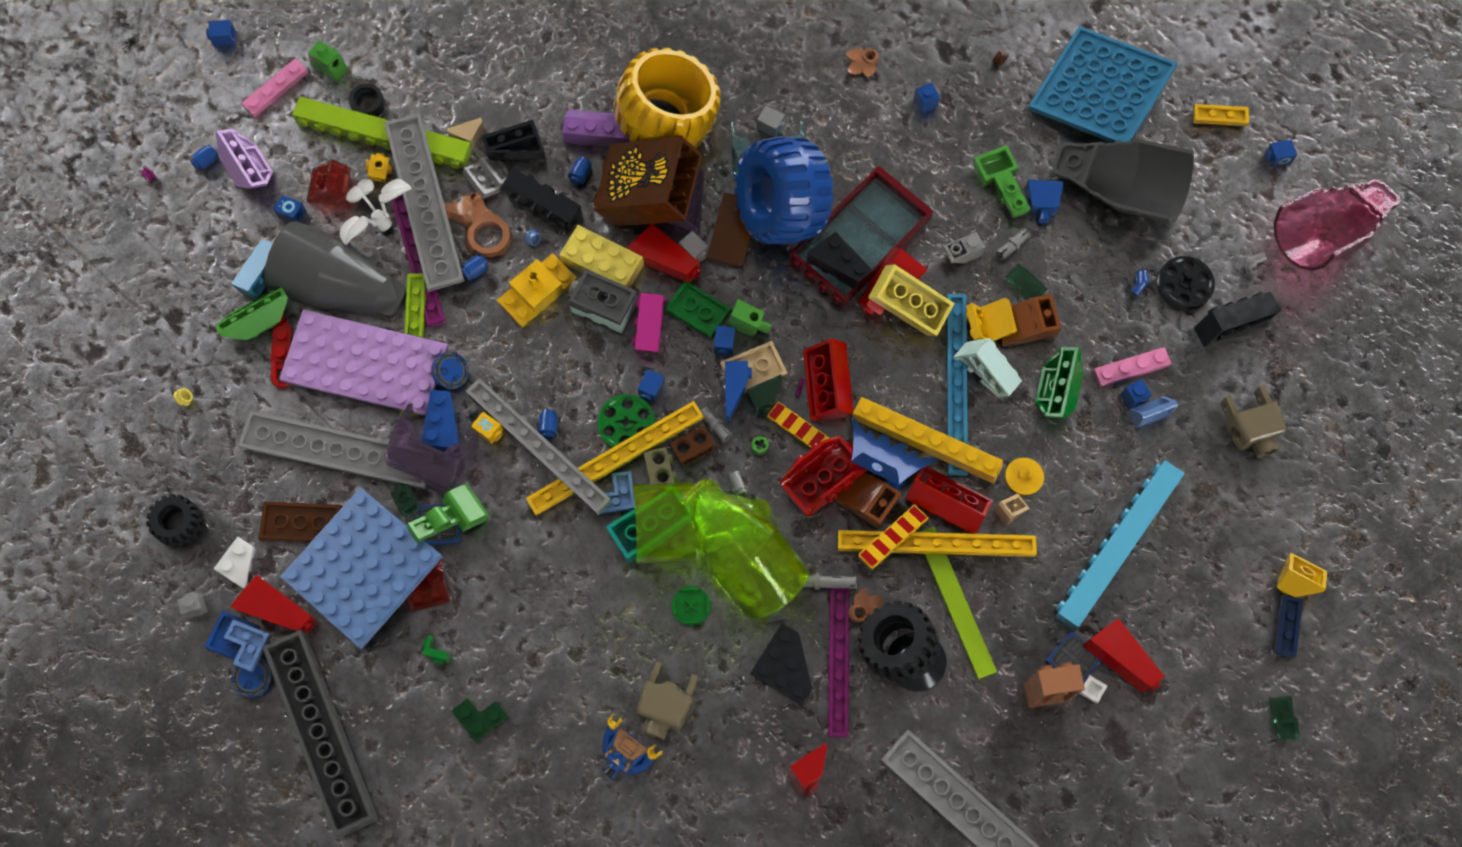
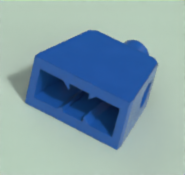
M1028 180L1025 192L1027 203L1031 208L1029 213L1038 215L1039 223H1048L1050 216L1056 215L1060 204L1063 182Z

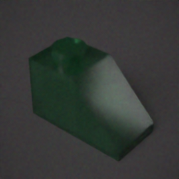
M781 374L746 390V396L756 415L760 413L762 415L767 414L774 407L782 385L783 377Z

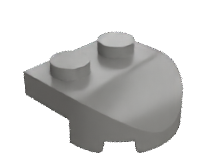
M481 157L479 163L465 167L462 173L481 198L484 199L503 190L505 186L504 181L508 176V169L500 160L496 162L489 160V157Z

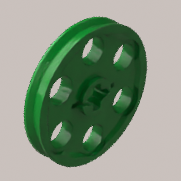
M631 394L618 395L608 400L601 408L597 420L600 436L611 448L620 444L621 438H630L637 434L640 428L646 429L655 423L654 413L650 405L642 398ZM625 400L633 402V406L630 409L622 407V403ZM609 408L616 411L615 416L612 418L605 416V412ZM647 410L649 416L646 419H641L638 417L639 411ZM625 419H629V422L632 423L628 424V427H624V424H622L621 422H625ZM605 428H614V434L606 436L604 434Z

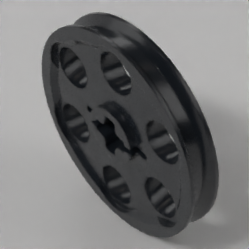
M1178 256L1164 264L1158 274L1157 287L1160 295L1169 305L1181 310H1194L1203 306L1210 299L1214 292L1215 280L1210 268L1201 260L1191 256ZM1183 263H1190L1193 269L1186 270ZM1173 268L1176 274L1169 275L1166 269ZM1204 274L1208 280L1203 282L1198 278V275ZM1185 280V282H1189V285L1187 286V284H1183L1182 282ZM1164 285H1171L1174 289L1173 292H1167L1164 289ZM1196 291H1203L1205 298H1199L1196 295ZM1179 296H1186L1188 303H1181Z

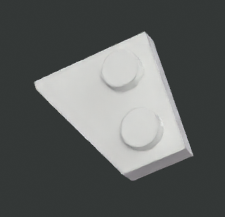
M237 537L214 567V570L245 589L248 585L249 572L252 569L251 561L254 558L255 547Z

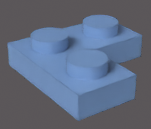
M631 471L612 473L614 492L605 493L612 502L599 515L630 511L636 508Z
M234 619L224 636L225 639L241 645L233 664L250 672H254L264 651L263 646L267 645L271 637L266 632Z

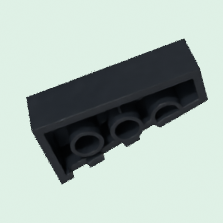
M515 165L504 181L509 201L515 205L520 204L531 213L539 214L546 221L551 220L562 229L566 228L571 231L582 215L581 205L562 193L555 194V191L545 183L542 186L535 180L533 175L529 173L526 176L520 172L521 168Z
M1271 291L1264 294L1259 292L1249 299L1244 297L1238 300L1237 303L1229 302L1222 306V308L1217 306L1210 309L1208 315L1194 327V330L1202 345L1206 347L1215 338L1220 341L1233 332L1237 334L1249 326L1251 328L1266 322L1282 310Z

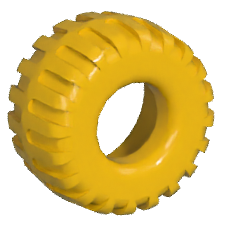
M652 48L648 52H641L629 62L618 82L613 106L615 120L620 125L621 132L625 136H630V142L683 136L694 148H698L712 130L719 111L721 93L716 77L709 73L710 70L705 64L702 65L696 57L688 56L684 51H673L671 48H663L662 50ZM650 100L668 102L677 108L680 114L661 110L653 105Z

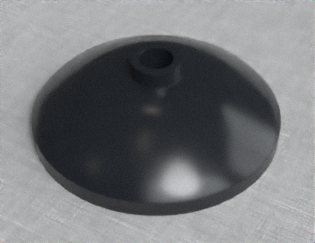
M908 632L896 638L891 644L887 655H897L906 651L914 640L915 632ZM941 644L937 645L939 649L938 654L933 655L935 661L933 665L929 664L927 666V672L924 674L923 672L919 673V678L915 680L912 677L908 678V682L902 683L900 680H897L896 684L903 689L913 692L926 691L937 685L944 676L947 665L946 654Z

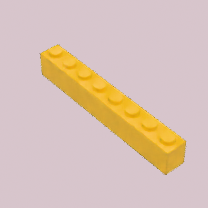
M861 397L853 412V417L857 422L887 434V436L926 452L993 484L1002 469L1003 460L866 398Z

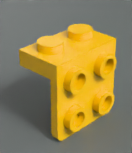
M1003 298L982 307L973 303L966 305V318L971 325L970 334L973 340L990 338L992 341H995L1017 331L1009 299Z

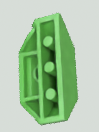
M282 287L259 296L257 300L254 299L228 314L221 322L216 323L215 327L222 337L241 340L255 338L264 330L273 328L281 321L288 297Z

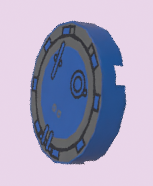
M445 352L438 355L431 366L434 381L438 386L447 390L461 387L469 376V367L466 360L456 352Z
M259 659L254 672L235 666L231 682L238 694L249 698H256L269 690L273 674L269 664L265 660Z

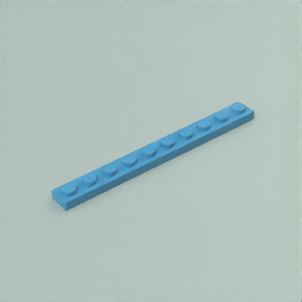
M947 294V299L955 303L947 317V435L968 444L967 365L961 359L957 361L954 358L955 354L967 342L966 295ZM947 463V475L967 476V471Z

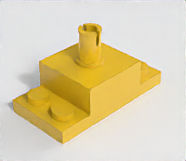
M552 253L543 262L536 259L509 282L510 289L497 299V303L523 328L568 290L573 281L578 279Z

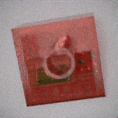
M331 159L313 168L306 201L336 205L345 201L348 193L347 186L351 179V167Z

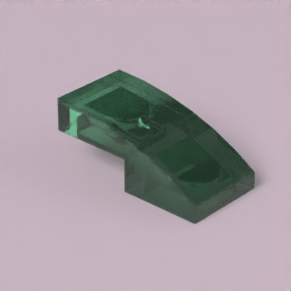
M1017 264L1005 276L1017 290L1021 289L1029 299L1042 296L1048 290L1030 271L1020 264Z
M1292 696L1269 697L1278 739L1300 738L1298 718L1294 717Z

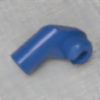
M1141 269L1136 273V285L1131 291L1137 296L1140 295L1149 283L1146 270Z

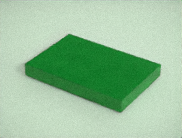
M683 282L664 310L702 335L712 339L716 334V326L723 324L731 313L732 308L693 284Z

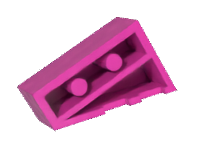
M641 293L640 297H637L636 308H639V314L635 316L634 320L637 334H633L632 346H635V350L659 353L661 327L664 318L663 308L664 303H666L664 295Z

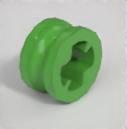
M757 436L752 441V451L756 455L766 454L769 442L765 437ZM758 442L759 444L760 442H763V446L765 448L762 449L761 447V450L757 449L756 443Z

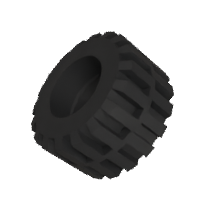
M169 494V498L162 496L161 501L156 500L154 502L156 505L154 507L150 506L149 510L151 513H147L146 516L149 519L146 522L149 527L148 530L156 539L167 546L176 547L178 545L182 547L185 542L190 544L193 537L195 539L198 537L196 533L197 531L201 532L202 527L199 525L203 524V519L200 518L202 513L194 503L179 494L177 496ZM183 512L181 524L174 529L167 530L169 517L174 513Z

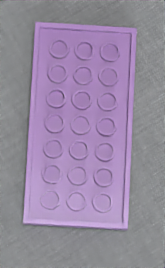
M302 310L279 380L426 417L430 391L435 390L437 385L432 377L431 366L438 355L447 352L448 344Z

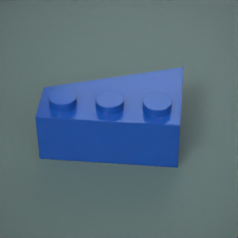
M431 390L421 445L425 450L463 455L454 399L449 391Z

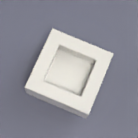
M1089 675L1084 683L1085 690L1079 694L1097 704L1107 685Z

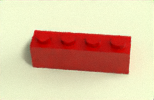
M830 338L804 349L810 421L840 420L853 415L854 408L846 343Z
M927 466L919 471L905 498L911 504L920 506L930 514L938 515L946 522L955 524L965 532L972 534L977 533L993 501Z
M826 743L789 766L787 777L800 796L803 794L806 796L816 791L820 784L819 780L822 777L828 747Z

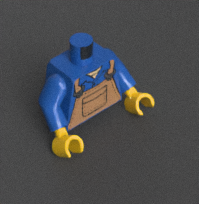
M612 714L607 721L608 726L603 735V757L610 762L603 773L613 779L619 770L626 775L629 773L634 775L647 770L654 760L662 755V750L656 754L654 747L657 745H653L648 749L619 726L622 722L621 717L618 722H614V714Z

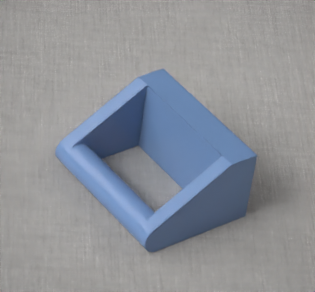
M1163 396L1134 407L1128 413L1135 427L1139 428L1170 416L1178 407L1176 400Z

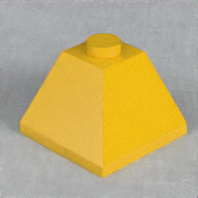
M1290 553L1278 577L1277 588L1283 594L1293 597L1324 592L1326 590L1327 571Z

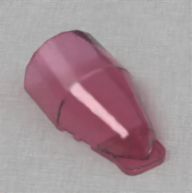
M1377 179L1366 183L1348 184L1343 188H1338L1337 186H1332L1330 189L1316 188L1279 207L1273 222L1274 237L1279 250L1290 263L1300 269L1309 271L1322 269L1360 250L1370 240L1387 214L1399 205L1401 199L1391 188Z

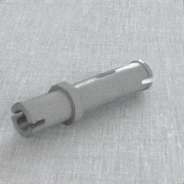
M815 574V576L798 575L797 587H815L816 590H820V588L857 589L858 577L821 576L820 574Z

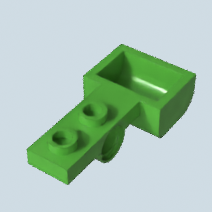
M1005 145L974 157L973 168L982 186L995 183L998 198L1002 204H1006L1012 218L1029 213L1031 208L1013 176L1017 174L1019 167L1008 146Z
M464 484L445 494L442 500L445 507L437 506L431 509L425 516L408 523L406 528L416 543L457 524L464 532L487 521L489 514L469 485Z

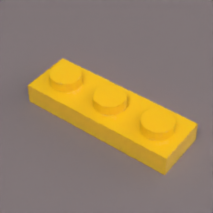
M1194 104L1193 123L1247 127L1249 124V107Z

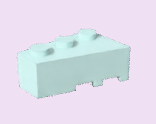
M990 338L966 342L954 356L957 361L961 359L968 366L967 370L970 373L974 371L982 378L980 382L997 398L1010 396L1022 382L1017 371L1011 367L1006 357L1001 354L996 344Z

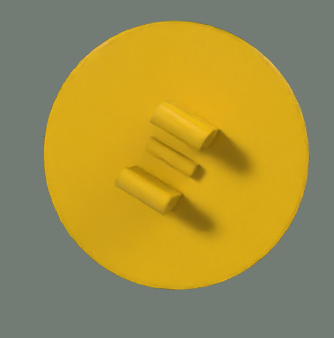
M1018 458L1008 465L1005 472V480L1013 492L1020 495H1031L1041 488L1044 482V473L1036 461L1030 458Z

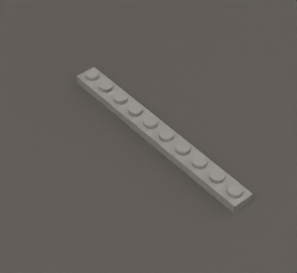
M480 378L466 390L472 399L597 515L612 502L601 489Z

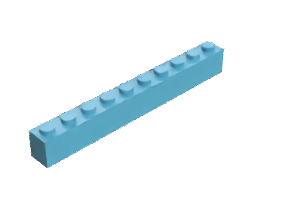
M1164 460L1161 465L1156 464L1151 471L1154 474L1152 478H1147L1140 488L1143 489L1141 494L1136 493L1130 501L1133 504L1131 508H1126L1121 514L1120 518L1122 521L1120 524L1115 523L1109 531L1112 534L1109 540L1106 538L1098 547L1101 549L1099 554H1094L1089 560L1088 564H1090L1088 570L1083 569L1077 577L1080 580L1077 586L1072 585L1066 593L1069 596L1065 602L1062 600L1055 610L1058 613L1055 618L1075 631L1081 625L1185 474L1168 461Z

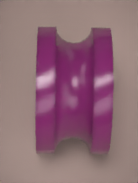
M146 165L143 170L138 171L150 184L152 179L157 178Z

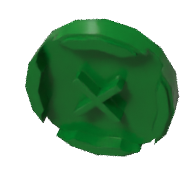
M688 586L676 593L672 599L671 608L673 616L678 622L686 626H696L704 622L709 616L711 603L709 596L702 589Z

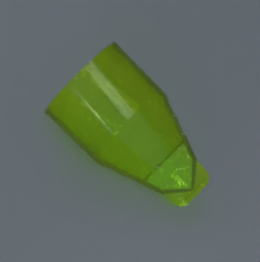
M708 478L699 481L684 495L682 506L690 515L697 538L700 540L703 548V555L708 562L710 574L744 616L754 619L768 616L785 606L803 588L808 578L809 569L772 521L724 492L714 480Z
M692 482L632 485L636 518L635 564L696 561L749 539L764 538L771 531L770 505L761 498L749 499Z

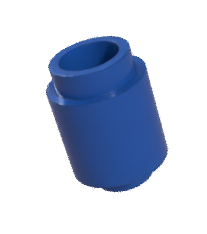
M209 144L192 154L190 162L196 170L201 169L203 171L214 163L219 155Z
M579 157L575 160L568 173V177L573 184L585 183L592 169V163L589 159Z
M478 255L473 256L462 265L463 276L467 281L474 280L487 270L486 265H488V262L482 255L480 257Z
M545 409L539 415L538 432L545 439H552L557 435L558 416L554 410Z

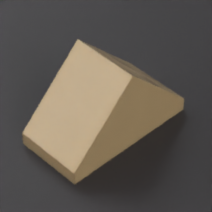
M482 118L447 128L449 137L470 142L472 150L485 130Z
M1015 494L998 503L994 512L1007 526L1030 508L1019 494Z

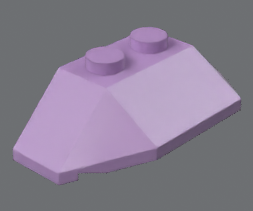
M234 129L216 131L220 161L235 185L249 189L267 186L273 170L257 145L245 136L238 134Z

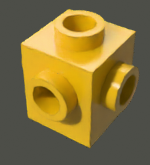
M371 154L370 160H366L365 170H368V179L386 183L388 174L391 175L393 164H390V158L385 154Z

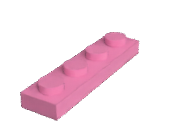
M295 58L241 103L242 106L255 118L309 73L307 68Z
M1165 347L1094 368L1093 373L1101 388L1169 367L1172 363Z

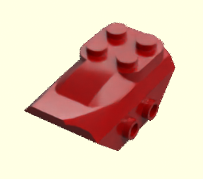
M836 436L814 444L807 454L796 458L794 464L779 483L797 508L806 517H809L828 502L834 501L838 496L837 494L842 490L846 491L853 485V481L864 474L867 469L851 462L853 443L844 441L841 436Z

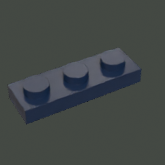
M1287 595L1281 596L1274 654L1291 658L1297 657L1303 599Z

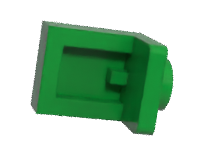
M429 635L422 644L421 651H423V655L431 659L430 662L442 665L443 662L449 664L451 655L448 652L433 649L436 639Z

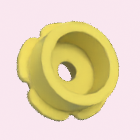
M181 388L174 392L173 397L177 404L188 406L193 395L188 389Z

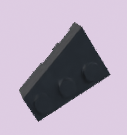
M534 120L481 136L489 160H546Z
M836 231L807 253L808 264L811 266L813 264L822 269V272L831 274L838 281L856 291L872 280L873 270Z

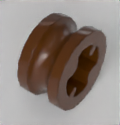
M1000 49L992 62L997 63V66L1001 67L1009 54L1004 53V50Z

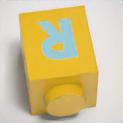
M484 412L471 425L473 432L491 445L494 441L497 442L503 435L501 424Z

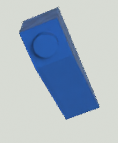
M725 361L726 422H730L748 387V379H752V367H748V361Z

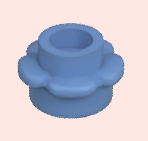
M537 229L526 232L524 236L525 243L529 246H537L539 244L541 234L538 233Z

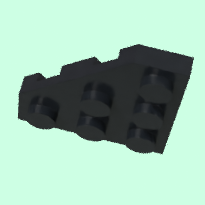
M781 623L750 675L802 706L812 690V685L798 632Z

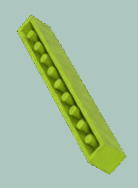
M299 97L292 113L294 120L299 126H308L319 132L326 131L337 137L341 135L352 141L359 140L370 146L377 145L385 150H391L384 124L390 120ZM425 130L433 162L437 164L444 163L455 169L467 167L473 151L470 142Z

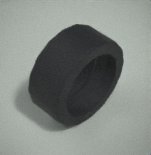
M369 83L360 84L350 92L349 104L353 111L378 117L384 111L385 100L377 86ZM372 94L377 97V103L371 108L361 109L357 106V101L364 95Z

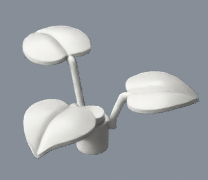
M364 179L357 186L352 187L346 195L348 202L355 203L363 197L373 212L371 220L365 216L360 218L354 216L342 225L340 237L343 243L347 246L352 238L356 237L367 227L368 222L373 227L377 226L382 232L388 230L392 225V221L388 218L389 214L384 203L411 190V186L401 179H395L386 184L381 190L382 194L379 195L383 211L376 210L366 197L374 189V184L371 180Z

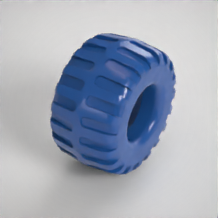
M780 136L756 141L743 152L742 158L737 165L739 171L735 174L737 185L734 188V193L737 195L736 207L741 213L739 215L740 220L745 224V229L755 240L765 244H793L817 236L826 226L827 218L830 217L832 210L833 180L831 179L830 167L825 161L822 151H819L818 146L805 138Z

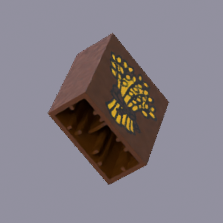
M683 136L611 144L607 159L602 165L603 174L598 192L594 195L593 210L614 227L686 221L702 154Z

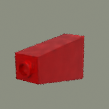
M653 224L626 248L642 256L644 265L687 283L698 278L702 271L700 262Z
M891 248L859 300L858 305L863 308L862 311L870 316L872 314L881 315L886 310L868 298L885 265L895 264L916 279H919L927 271V268L902 248Z
M255 575L230 606L241 614L292 632L301 630L304 633H308L313 628L314 621L316 620L258 575Z
M1119 618L1083 644L1085 649L1142 693L1148 689L1151 692L1161 685L1159 681L1165 677Z

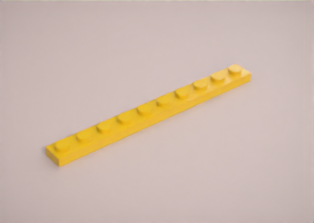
M692 401L583 464L578 469L594 483L644 454L643 452L651 450L704 419V416L695 401ZM557 479L526 497L537 516L575 493L560 479Z
M838 530V551L862 552L884 531ZM914 532L892 553L1036 557L1037 549L1036 536Z

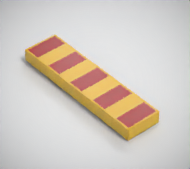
M779 401L767 415L769 420L808 448H811L816 443H821L823 440L830 439Z
M914 504L859 553L858 558L873 570L928 521V517Z

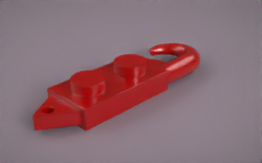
M285 316L281 318L276 327H273L270 379L271 383L277 388H285L290 385L289 383L278 381V371L283 370L294 334V329L289 325Z

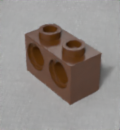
M703 425L692 428L684 436L679 435L675 437L670 443V449L680 467L683 468L715 451V444ZM697 438H703L705 439V442L702 444H698L695 442V440ZM684 446L688 448V451L681 453L678 449Z

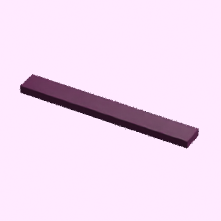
M402 194L391 200L411 271L412 273H423ZM426 287L424 317L428 328L444 324L446 320L437 290L429 292Z
M829 588L828 737L848 738L850 588Z

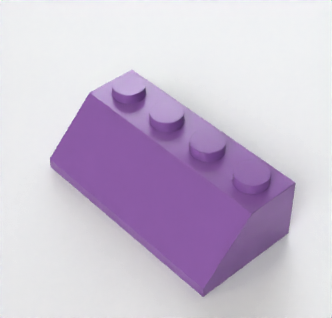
M568 110L564 117L562 131L564 143L610 147L611 144L630 142V136H625L621 132L620 125L615 120V114Z

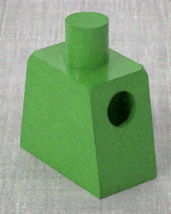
M317 41L308 52L311 66L336 82L349 70L339 52L321 41Z
M737 299L726 326L735 327L736 331L754 336L757 330L768 334L772 324L762 320L764 316L762 310Z

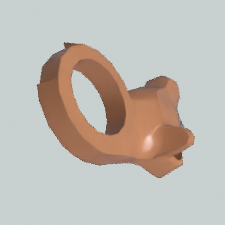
M477 192L460 196L453 202L444 203L448 218L466 227L465 245L471 255L476 253L480 256L491 258L505 253L511 243L510 229L503 219L486 207L484 200ZM492 225L500 228L503 236L496 246L484 248L475 242L476 233L482 227Z

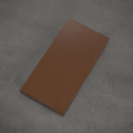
M724 192L707 260L743 268L751 234L747 232L745 224L740 220L739 215L741 213L736 207L737 195Z
M264 501L258 539L260 541L311 543L343 506Z

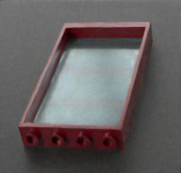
M878 166L831 212L830 217L827 218L826 226L817 236L801 241L790 252L789 262L795 269L801 270L806 279L815 282L820 291L829 294L834 303L844 307L861 289L856 291L838 281L831 274L822 272V269L813 264L811 266L807 263V253L836 231L873 270V278L891 248H903L932 219L934 211L883 168Z

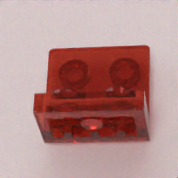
M442 559L407 597L411 611L450 601V595L445 583Z

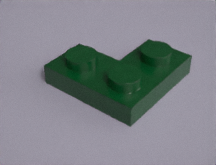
M467 698L452 710V713L476 743L509 718L497 701H494L479 713Z

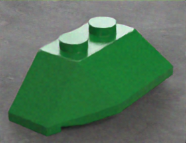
M1061 347L1058 353L1052 356L1042 368L1035 403L1046 418L1065 419L1076 409L1083 378L1079 347Z

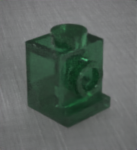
M398 484L393 488L394 491L391 492V495L403 517L419 509L420 505L408 484ZM406 495L405 499H400V497Z

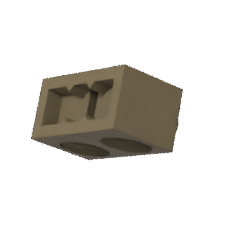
M666 447L643 452L652 494L662 492L672 485L675 488L674 482L678 481L676 471H671L670 464H673L671 452L667 453ZM656 458H663L664 462L656 464L654 460ZM660 476H667L668 480L660 482L658 478Z

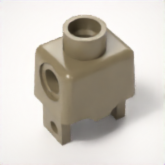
M1265 385L1259 386L1254 391L1259 407L1238 412L1231 395L1226 396L1220 402L1228 420L1225 426L1237 449L1243 451L1253 448L1257 458L1277 452L1279 446L1276 440L1286 431V425L1277 401L1272 402Z
M656 661L649 681L645 680L637 706V713L640 718L645 720L642 732L654 738L664 740L668 729L673 731H680L694 703L692 696L699 678L696 675H692L685 694L679 692L676 684L666 681L662 684H656L663 668V664Z

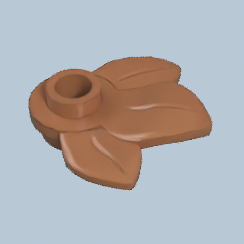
M855 48L846 53V56L852 61L848 68V73L852 75L863 73L866 78L871 77L875 73L879 55L874 49L864 51L860 48Z
M866 588L859 590L854 596V604L849 609L850 619L855 623H866L865 617L868 614L872 615L874 613L873 609L876 607L880 609L884 598L877 595L869 596ZM857 609L861 611V615L859 617L855 615V611Z

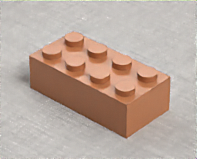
M1073 662L1062 663L1057 668H1052V665L1042 666L1040 670L1032 674V677H1029L1024 683L1028 708L1068 702L1085 690L1080 664L1073 665Z

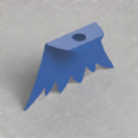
M852 417L854 442L851 462L900 485L918 470L940 460L938 458H916L918 452L905 454L906 443L890 446L887 434H883L875 440L873 432L869 430L865 434L859 423Z

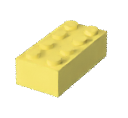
M577 225L559 254L560 260L565 266L581 274L587 269L631 288L644 266L642 256L580 225Z
M895 264L885 265L868 297L927 336H937L955 304Z

